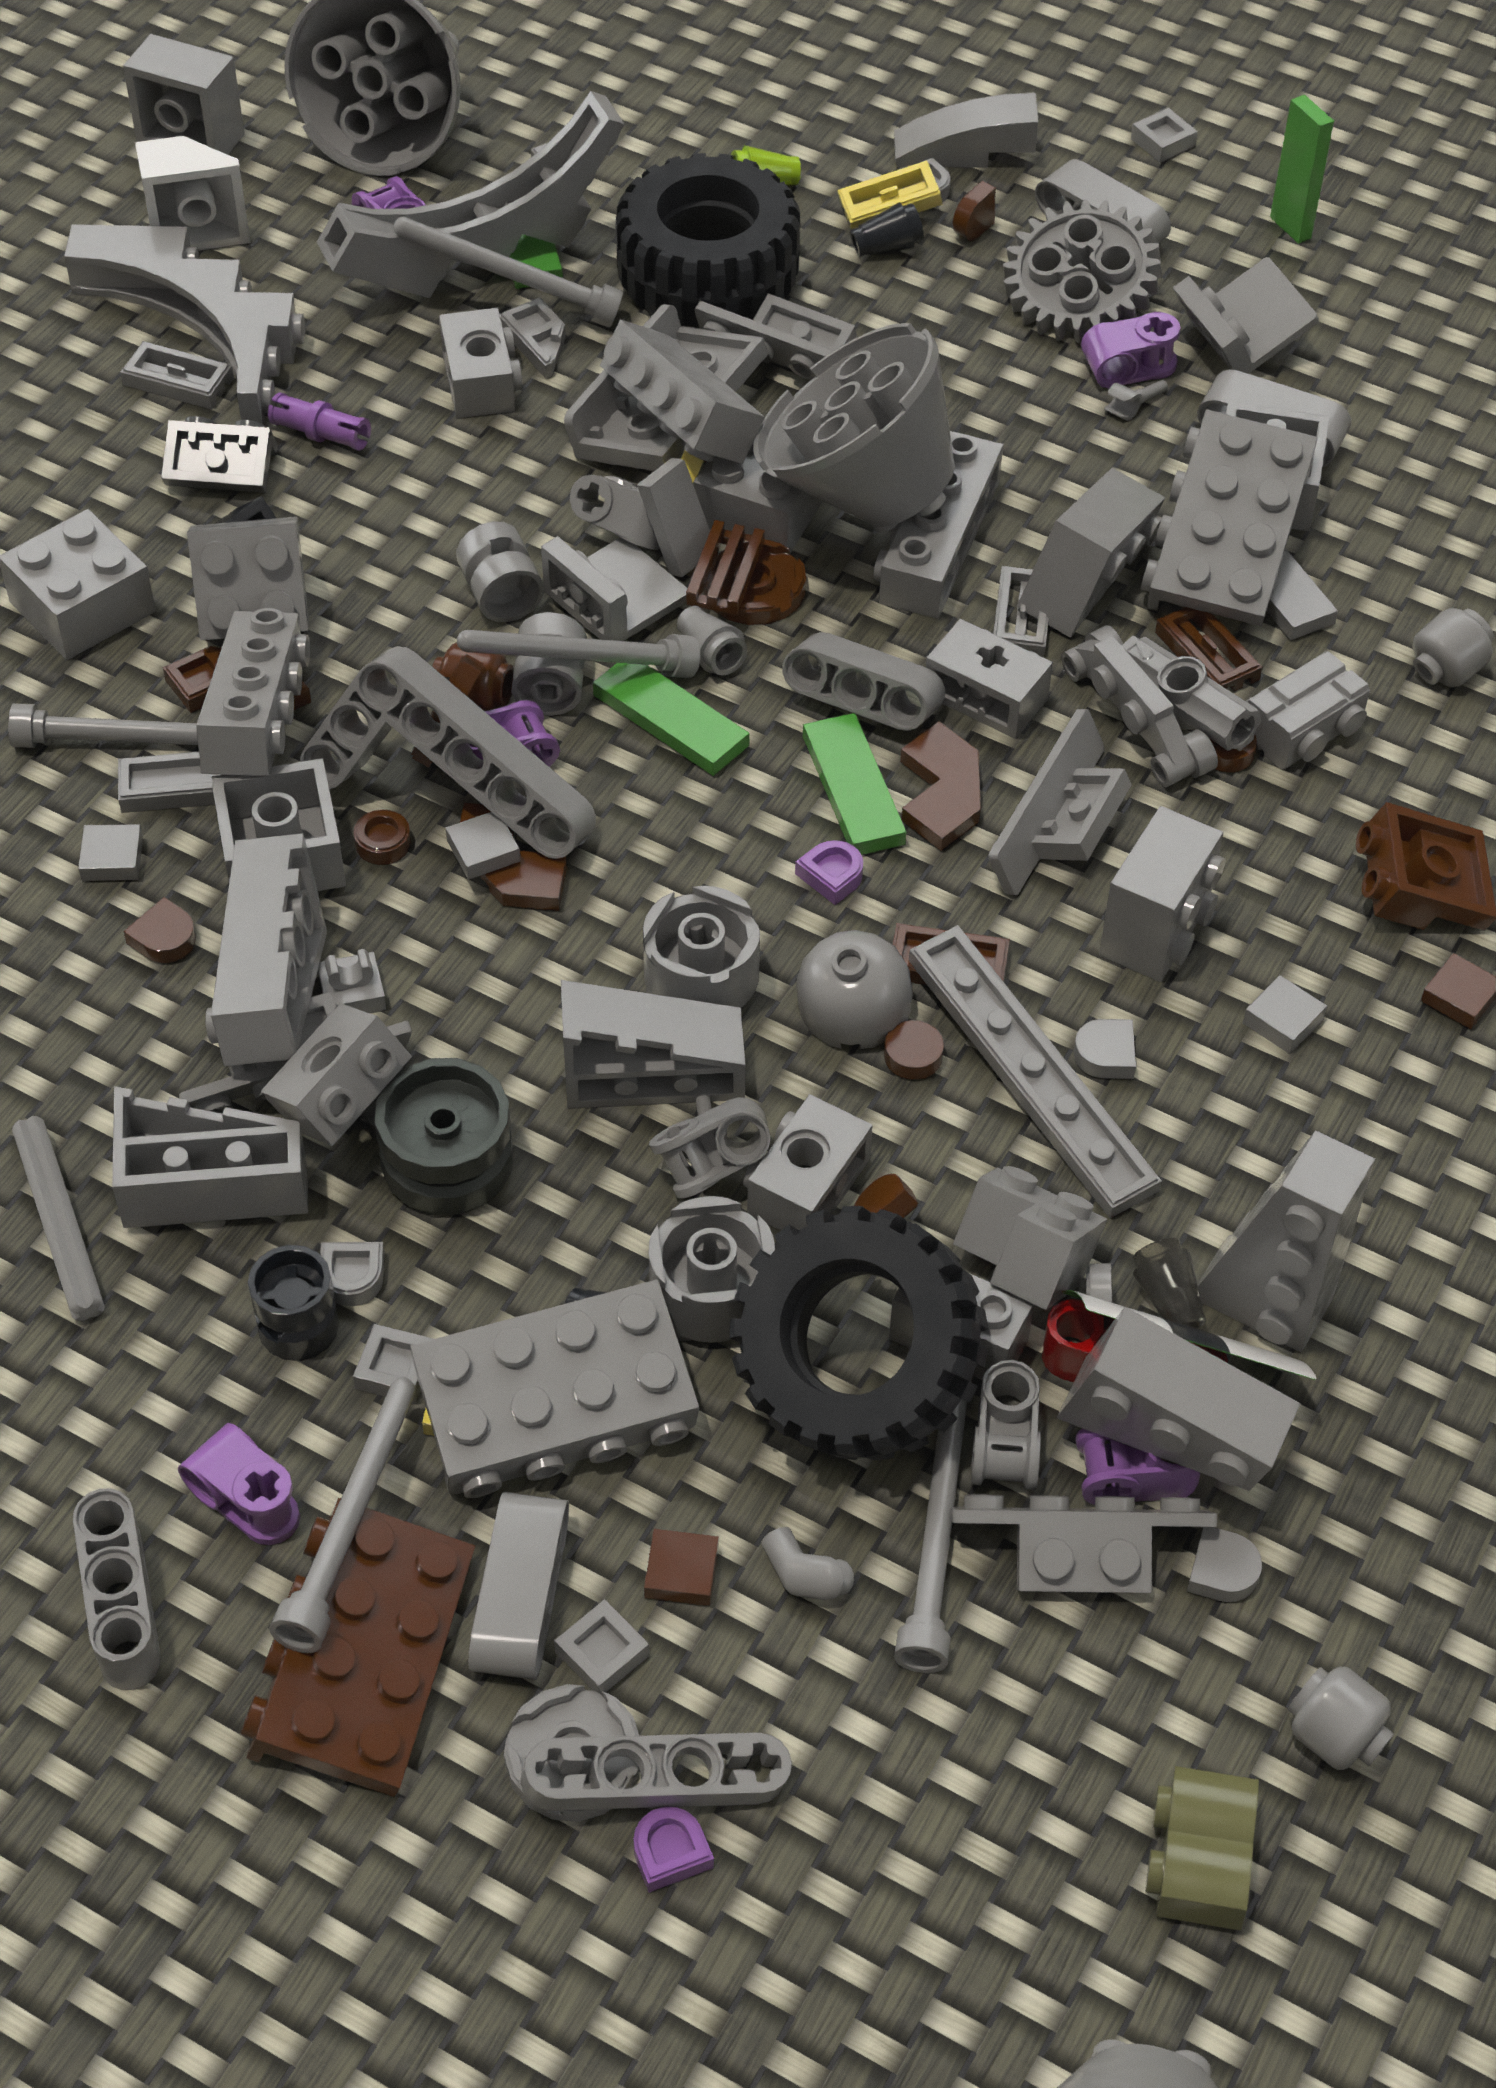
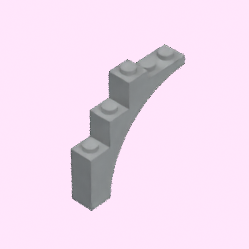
M590 91L570 121L542 150L511 173L474 192L442 203L414 208L371 209L338 203L317 244L331 270L335 273L427 298L431 297L438 283L447 274L452 260L466 264L470 263L398 236L394 231V223L400 217L412 219L507 257L515 251L522 234L569 247L577 232L584 226L587 216L592 209L583 193L587 186L592 183L597 169L611 146L616 143L619 133L625 124L605 95Z
M71 224L64 257L72 294L108 297L143 305L176 318L201 334L224 357L227 364L232 365L233 374L237 379V397L241 420H252L264 425L265 414L269 404L275 406V402L272 401L275 395V386L271 377H279L280 364L294 363L296 344H304L305 318L304 314H296L293 293L252 292L250 280H243L240 260L200 259L198 247H191L188 227Z

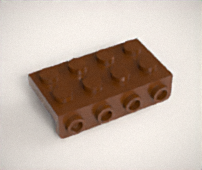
M338 1498L328 1520L316 1517L303 1552L304 1555L315 1559L341 1498ZM366 1507L326 1599L329 1605L328 1615L331 1619V1624L321 1648L313 1653H302L291 1650L273 1639L262 1670L263 1674L273 1677L267 1698L254 1695L240 1734L252 1739L246 1759L259 1763L263 1754L266 1753L395 1797L402 1784L475 1545ZM296 1575L287 1598H290L293 1592L301 1591L306 1577Z

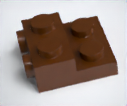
M1388 802L1380 808L1370 821L1365 822L1361 826L1356 838V850L1359 854L1366 855L1368 870L1362 881V894L1364 897L1373 900L1374 915L1376 917L1422 930L1435 917L1484 931L1496 920V905L1483 830Z

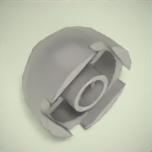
M851 930L837 932L821 940L803 959L797 976L796 989L801 1018L811 1034L829 1046L841 1048L842 1043L847 1045L860 1044L861 1049L873 1048L885 1042L887 1033L893 1030L899 1023L908 1021L911 1011L910 1003L913 997L909 968L896 947L876 934Z

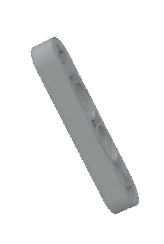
M764 1733L551 1738L542 1740L532 1747L522 1767L520 1783L523 1793L532 1804L541 1809L552 1811L754 1805L770 1802L779 1795L791 1774L792 1761L785 1745L774 1736ZM685 1754L699 1757L707 1765L709 1771L708 1781L696 1787L684 1785L678 1781L673 1773V1760ZM722 1754L728 1756L725 1769L745 1767L752 1755L760 1756L762 1766L773 1767L774 1769L770 1771L764 1783L756 1781V1775L752 1770H733L727 1780V1785L721 1783L724 1770ZM616 1756L630 1758L640 1769V1783L632 1788H617L605 1777L604 1763ZM585 1758H592L593 1760L589 1775L592 1789H585L583 1787L586 1774L565 1776L561 1788H551L548 1777L537 1775L543 1771L544 1765L548 1760L557 1761L558 1770L563 1773H580Z

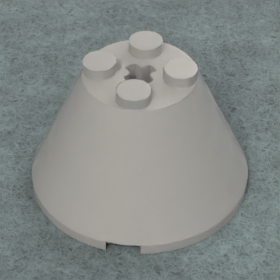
M311 0L297 17L287 41L284 68L289 100L294 98L298 111L305 123L302 128L323 153L335 162L356 172L368 175L385 176L398 174L415 168L431 158L447 140L454 126L460 102L459 42L456 36L449 32L418 0Z
M900 323L873 330L849 341L809 368L815 377L794 396L789 390H786L765 416L755 437L754 456L766 473L872 525L877 533L888 532L898 523L917 513L921 516L934 513L942 506L946 499L942 491L949 483L955 469L939 350L935 339L926 328L919 332L914 329L911 323Z

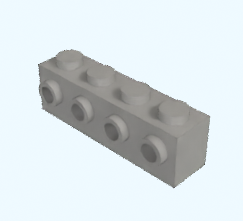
M620 319L613 336L605 346L604 357L600 364L615 379L613 386L619 391L637 398L636 406L641 411L659 418L662 421L660 428L676 438L683 439L686 442L684 449L691 455L709 462L713 460L714 456L743 464L765 416L669 335Z
M950 431L955 469L949 483L942 491L946 496L944 503L930 515L921 516L917 513L898 523L891 530V546L889 550L882 549L878 554L873 579L880 581L879 604L939 619L998 487L1003 444Z
M263 608L254 612L234 611L196 724L201 774L269 776L275 754L284 753L285 724L291 725L294 715L293 695H300L302 667H308L310 661V639L308 634L300 633L299 613H282L274 608Z

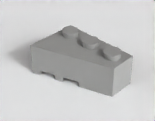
M1111 468L1055 521L1017 604V608L1020 609L1021 604L1026 605V613L1037 619L1039 611L1047 614L1046 617L1049 618L1048 625L1071 638L1127 563L1131 565L1143 545L1149 546L1153 542L1162 519L1157 515L1166 497Z
M561 980L567 1109L696 1102V1098L701 1095L710 1097V1101H727L737 1097L745 1098L746 1065L740 1007Z
M114 1086L112 1188L123 1228L308 1213L307 1160L300 1122L227 1107L224 1108L223 1114L189 1107L188 1100L169 1097L167 1103L134 1097L132 1089Z
M1124 1307L1086 1356L1056 1418L1211 1476L1225 1484L1250 1491L1272 1469L1301 1403L1129 1308Z

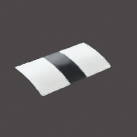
M1062 1291L1064 1294L1082 1299L1088 1311L1116 1319L1125 1307L1076 1291ZM1129 1308L1189 1342L1316 1380L1312 1369L1298 1359Z

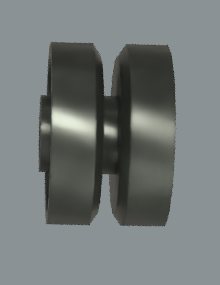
M431 1058L407 1066L395 1075L382 1090L376 1101L375 1128L377 1141L380 1146L381 1169L390 1191L408 1207L431 1215L461 1214L483 1206L503 1189L512 1172L513 1162L509 1100L500 1081L485 1068L459 1058Z

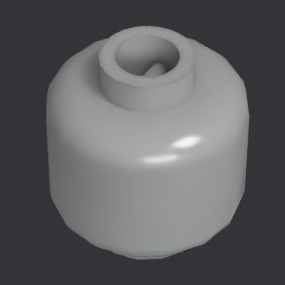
M1448 608L1440 612L1414 636L1412 647L1416 657L1413 661L1415 670L1422 679L1432 685L1440 682L1450 688H1456L1465 684L1491 660L1494 634L1490 625L1480 614L1468 608L1465 610Z
M1345 1666L1334 1668L1330 1673H1327L1320 1667L1303 1686L1287 1709L1295 1715L1292 1722V1732L1296 1739L1337 1770L1349 1768L1358 1758L1370 1766L1394 1735L1393 1732L1384 1726L1391 1712L1390 1701L1354 1671Z

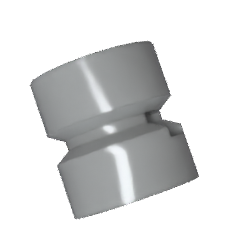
M492 521L475 527L461 539L456 550L457 562L465 579L471 586V591L480 610L486 618L495 622H510L524 617L538 606L544 595V582L535 564L530 559L529 552L520 534L514 526L506 522Z
M553 612L539 613L525 619L518 631L519 634L587 639L583 626L575 619ZM515 656L511 692L516 702L523 700L536 702L540 706L543 715L547 716L564 714L574 709L580 702L583 683L582 669L585 660Z

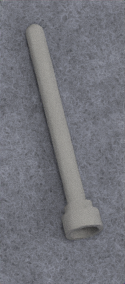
M400 217L394 223L395 233L402 238L584 307V313L591 315V321L610 328L615 319L623 290L605 283L602 288L593 285L591 289L406 217Z
M464 630L457 637V645L464 652L655 665L657 670L663 671L667 677L692 678L696 674L700 663L699 643L691 635L670 634L666 639H660L657 644L479 630Z
M18 703L11 705L9 713L8 733L11 747L35 748L37 743H46L48 738L198 745L197 723L48 716L47 710H38L36 704Z
M398 1378L391 1384L301 1591L293 1592L290 1598L280 1602L271 1622L269 1631L272 1637L281 1645L291 1650L313 1653L321 1648L331 1624V1619L328 1615L329 1605L326 1599L415 1396V1385L408 1378Z
M961 1400L952 1412L958 1419L945 1432L938 1430L914 1613L906 1619L905 1625L901 1626L897 1632L894 1659L903 1668L914 1672H939L948 1665L951 1637L945 1630L946 1626L940 1619L952 1526L951 1508L954 1507L967 1408V1402Z

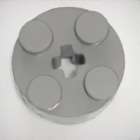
M713 886L693 887V894L675 898L673 892L659 899L649 910L643 925L646 993L743 1007L756 991L759 982L760 962L759 925H757L753 918L752 909L747 902L735 893Z
M708 1196L682 1202L671 1210V1216L659 1228L657 1224L649 1240V1281L658 1279L677 1340L679 1341L694 1340L715 1343L732 1340L729 1339L730 1319H741L744 1305L734 1301L739 1283L752 1285L758 1271L749 1264L760 1249L770 1255L775 1251L774 1238L768 1224L758 1214L756 1219L751 1214L741 1210V1203L732 1199Z

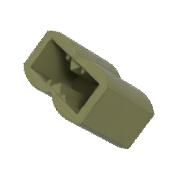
M1175 1766L1171 1787L1158 1785L1153 1827L1165 1829L1164 1851L1151 1849L1145 1888L1146 1893L1158 1894L1157 1917L1242 1930L1250 1890L1253 1840L1258 1803V1779Z

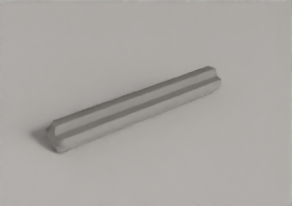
M31 1116L27 1120H18L13 1125V1135L71 1316L77 1321L98 1317L104 1311L105 1306L44 1120L38 1116Z

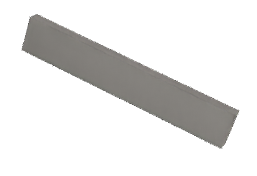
M958 925L910 949L909 962L913 965L914 969L1110 1219L1159 1192L1161 1179Z

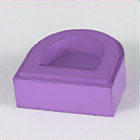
M835 840L826 841L818 844L795 861V875L836 905L860 885L863 876V858L858 849L849 843Z
M661 1807L646 1814L638 1823L634 1833V1855L648 1892L714 1868V1857L702 1828L695 1817L689 1812L677 1807Z

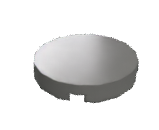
M566 1684L542 1691L520 1707L512 1721V1728L508 1732L505 1742L504 1759L512 1789L528 1808L553 1820L576 1822L603 1815L611 1810L552 1811L541 1809L532 1804L525 1796L520 1778L527 1755L532 1747L542 1740L566 1737L639 1736L634 1717L616 1697L602 1690V1695L595 1691L585 1690L583 1685ZM616 1756L604 1763L605 1777L612 1785L623 1789L633 1786L639 1775V1767L633 1760L628 1757ZM585 1758L580 1773L559 1772L557 1761L548 1760L544 1765L543 1771L537 1775L548 1777L551 1788H561L565 1776L586 1774L583 1787L585 1789H592L589 1775L593 1760L592 1758Z

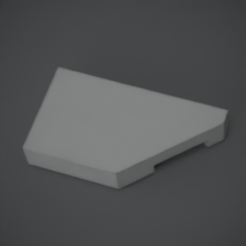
M540 297L499 314L502 328L511 327L514 345L545 379L552 377L566 338L564 322Z

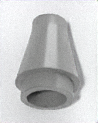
M698 606L688 607L679 615L677 629L683 635H691L697 639L700 647V665L705 671L727 675L736 671L742 665L747 655V645L740 629L706 613Z

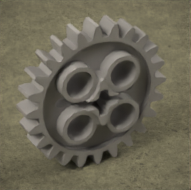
M1084 199L1080 210H1073L1072 205L1066 201L1063 205V213L1059 215L1048 207L1045 209L1047 221L1042 223L1034 218H1030L1028 220L1030 233L1017 231L1015 233L1017 246L1007 247L1009 262L1003 263L1006 295L1011 300L1013 312L1021 311L1024 325L1036 321L1037 331L1040 335L1053 327L1056 341H1060L1067 331L1074 332L1076 343H1080L1084 331H1088L1097 324L1116 322L1122 318H1135L1136 308L1148 310L1150 308L1149 295L1158 294L1157 279L1162 277L1159 244L1154 243L1153 230L1151 228L1143 229L1142 217L1140 215L1128 220L1127 208L1125 206L1120 207L1113 214L1110 213L1107 200H1104L1097 210L1091 209L1089 199Z

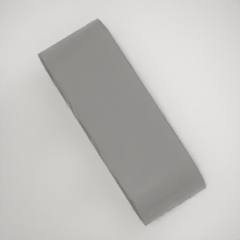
M1078 159L1068 161L1038 183L1035 188L1036 202L1045 215V209L1048 207L1057 215L1062 214L1063 205L1066 201L1072 205L1073 210H1080L1084 199H1089L1091 209L1097 210L1100 204L1107 200L1109 212L1112 214L1120 207L1125 206L1127 208L1128 220L1140 215L1142 217L1143 229L1151 228L1153 230L1154 243L1159 244L1169 236L1171 231L1169 216L1159 204Z
M1231 369L1222 371L1217 375L1197 410V418L1200 424H1202L1206 409L1226 414L1228 401L1330 416L1323 466L1332 462L1351 426L1349 412L1335 401Z
M819 632L812 634L786 655L782 665V673L786 683L796 692L901 730L917 728L942 705L945 698L943 681L934 671L830 633ZM808 655L814 657L819 662L821 671L816 670L810 664ZM857 673L864 675L868 679L871 689L864 687L859 682ZM906 690L911 691L918 697L921 707L910 702L907 698Z
M111 1488L98 1489L85 1495L78 1502L73 1514L89 1638L104 1680L112 1687L120 1690H135L145 1686L155 1677L160 1668L161 1657L143 1539L129 1498L122 1492ZM107 1526H120L111 1534L96 1535L102 1528ZM114 1584H129L127 1588L119 1593H104ZM135 1641L139 1643L136 1648L128 1653H112L117 1646L125 1642Z
M509 1492L501 1494L471 1633L468 1660L470 1671L533 1680L538 1679L566 1542L569 1521L568 1500Z

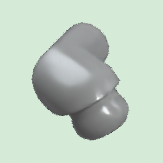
M789 1527L775 1529L763 1538L761 1544L784 1588L790 1594L798 1597L832 1600L837 1596L847 1594L853 1587L854 1573L852 1567L842 1559L835 1560L829 1556L804 1554Z

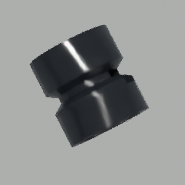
M285 1245L273 1248L260 1256L250 1270L248 1287L261 1343L271 1354L283 1360L301 1361L316 1357L329 1348L337 1336L339 1327L328 1263L318 1252L306 1246Z

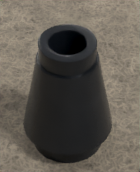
M898 202L863 222L858 227L850 229V236L858 257L864 255L913 249L916 242L924 240V231L914 204L902 205Z

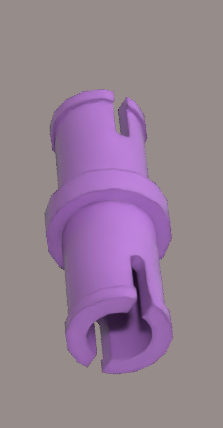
M279 392L273 396L272 401L281 404L282 408L269 404L268 419L270 423L304 432L306 437L313 441L322 442L327 439L360 451L367 445V442L357 438V434L370 438L371 423L368 419L336 411L331 404L318 400L310 403Z

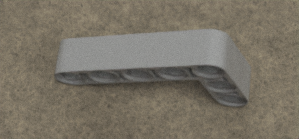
M397 646L388 649L358 672L303 749L300 757V762L323 758L329 789L336 788L367 763L393 727L536 851L546 857L554 859L565 857L592 833L596 825V815L593 806L584 796L416 652L406 647ZM385 670L395 678L397 687L387 679ZM428 707L436 712L440 723L434 721L430 716ZM357 711L364 715L368 726L360 720ZM470 744L480 750L483 760L472 752ZM330 751L338 757L340 764L331 757ZM513 781L519 783L524 788L527 797L515 789ZM555 818L562 820L568 826L570 833L563 831L557 825Z

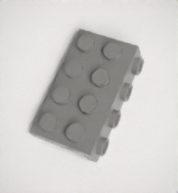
M661 305L642 326L669 335L735 392L768 355L763 337L682 327L677 310L673 305ZM605 370L600 373L565 414V429L568 433L575 458L654 472L669 459H680L685 450L686 442L663 431L660 428L662 421L641 411L636 406L637 398L616 389L613 386L615 379Z
M1206 409L1200 429L1191 427L1188 433L1183 453L1184 458L1190 459L1187 472L1177 470L1169 497V501L1176 503L1173 516L1163 515L1155 541L1156 546L1163 547L1159 561L1149 559L1146 566L1141 590L1149 592L1148 609L1158 611L1161 601L1262 626L1318 437Z
M658 1279L410 1345L412 1360L444 1468L445 1482L451 1495L464 1493V1496L467 1498L482 1497L500 1489L503 1481L527 1475L528 1480L532 1481L546 1479L562 1472L565 1469L564 1464L586 1458H589L592 1463L611 1461L625 1454L627 1447L650 1440L654 1446L672 1444L685 1438L689 1434L688 1430L697 1423L699 1405Z

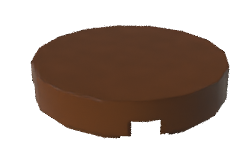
M765 539L738 615L719 611L714 612L729 621L745 625L770 624L787 618L800 607L805 596V565L799 557L797 561L795 557L790 555L788 547L779 542ZM738 549L720 596L721 599H728L747 549ZM724 550L716 557L703 595L708 594Z

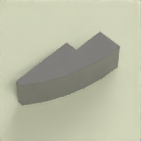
M1036 93L1003 94L965 101L941 108L895 129V167H908L934 158L942 167L988 168L989 152L1035 153L1038 131Z

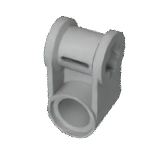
M592 474L582 476L574 483L570 492V504L576 516L616 533L618 537L633 544L654 550L660 549L637 484L620 477H603ZM599 495L605 498L604 502L599 500Z
M737 1097L727 1100L692 1119H687L668 1127L657 1134L650 1141L649 1146L654 1154H661L676 1182L672 1188L676 1197L687 1198L708 1189L720 1179L752 1163H756L765 1155L769 1148L770 1132L765 1113L758 1103L749 1098ZM738 1120H749L758 1127L754 1137L742 1143L728 1139L725 1131L729 1125ZM682 1151H684V1152L686 1153V1155H687V1157H688L690 1163L692 1164V1166H690V1165L688 1164V1162H687V1160H686V1158H685V1156H684V1154H683Z
M1015 1360L1000 1361L992 1365L984 1374L978 1407L977 1426H975L971 1465V1484L981 1485L984 1479L1023 1482L1026 1489L1036 1490L1041 1439L1040 1432L1038 1431L1040 1385L1033 1369L1022 1362ZM1009 1395L1017 1398L1022 1403L1009 1406L1000 1403L996 1398Z

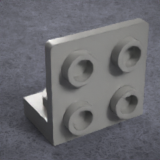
M1269 257L1259 261L1216 294L1209 286L1201 291L1190 276L1173 287L1190 321L1231 370H1238L1249 374L1319 322L1317 313Z
M558 536L541 546L544 592L600 640L625 641L686 603L687 587L635 544L622 538H618L588 557L581 551L572 549Z

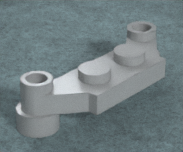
M1105 625L1087 634L1085 642L1061 654L1062 665L1070 679L1075 682L1085 677L1092 679L1098 694L1104 699L1109 698L1121 711L1122 718L1128 729L1134 734L1139 733L1151 746L1156 754L1155 757L1151 758V769L1155 778L1163 787H1168L1188 776L1198 778L1217 768L1218 758L1210 739L1199 729L1183 735L1173 713L1174 705L1121 646L1123 642L1111 626Z

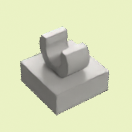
M365 949L357 951V955L336 959L335 955H329L325 961L319 963L318 974L322 992L331 991L336 1007L342 1003L367 1013L386 1010L385 995L374 952L368 953Z

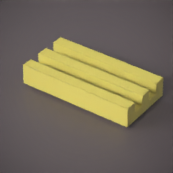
M927 161L837 190L846 219L849 221L850 229L858 227L863 222L898 202L902 205L913 203L918 213L943 205L940 190Z

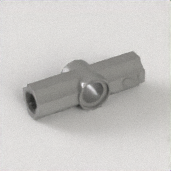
M1132 636L1121 645L1174 705L1173 713L1180 729H1199L1209 739L1226 750L1237 749L1241 751L1254 739L1255 731L1261 723L1259 710L1207 677L1205 665L1199 659L1187 656L1176 657L1147 637L1137 638Z

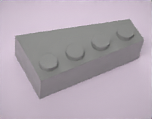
M304 833L235 840L212 1007L207 1008L206 1011L207 1035L212 1044L218 1043L224 1066L289 1060L299 1048L327 935Z
M1315 1130L1284 1168L1279 1178L1268 1187L1256 1206L1246 1214L1233 1234L1229 1235L1223 1242L1190 1297L1257 1330L1266 1340L1275 1344H1285L1302 1353L1334 1298L1375 1158Z

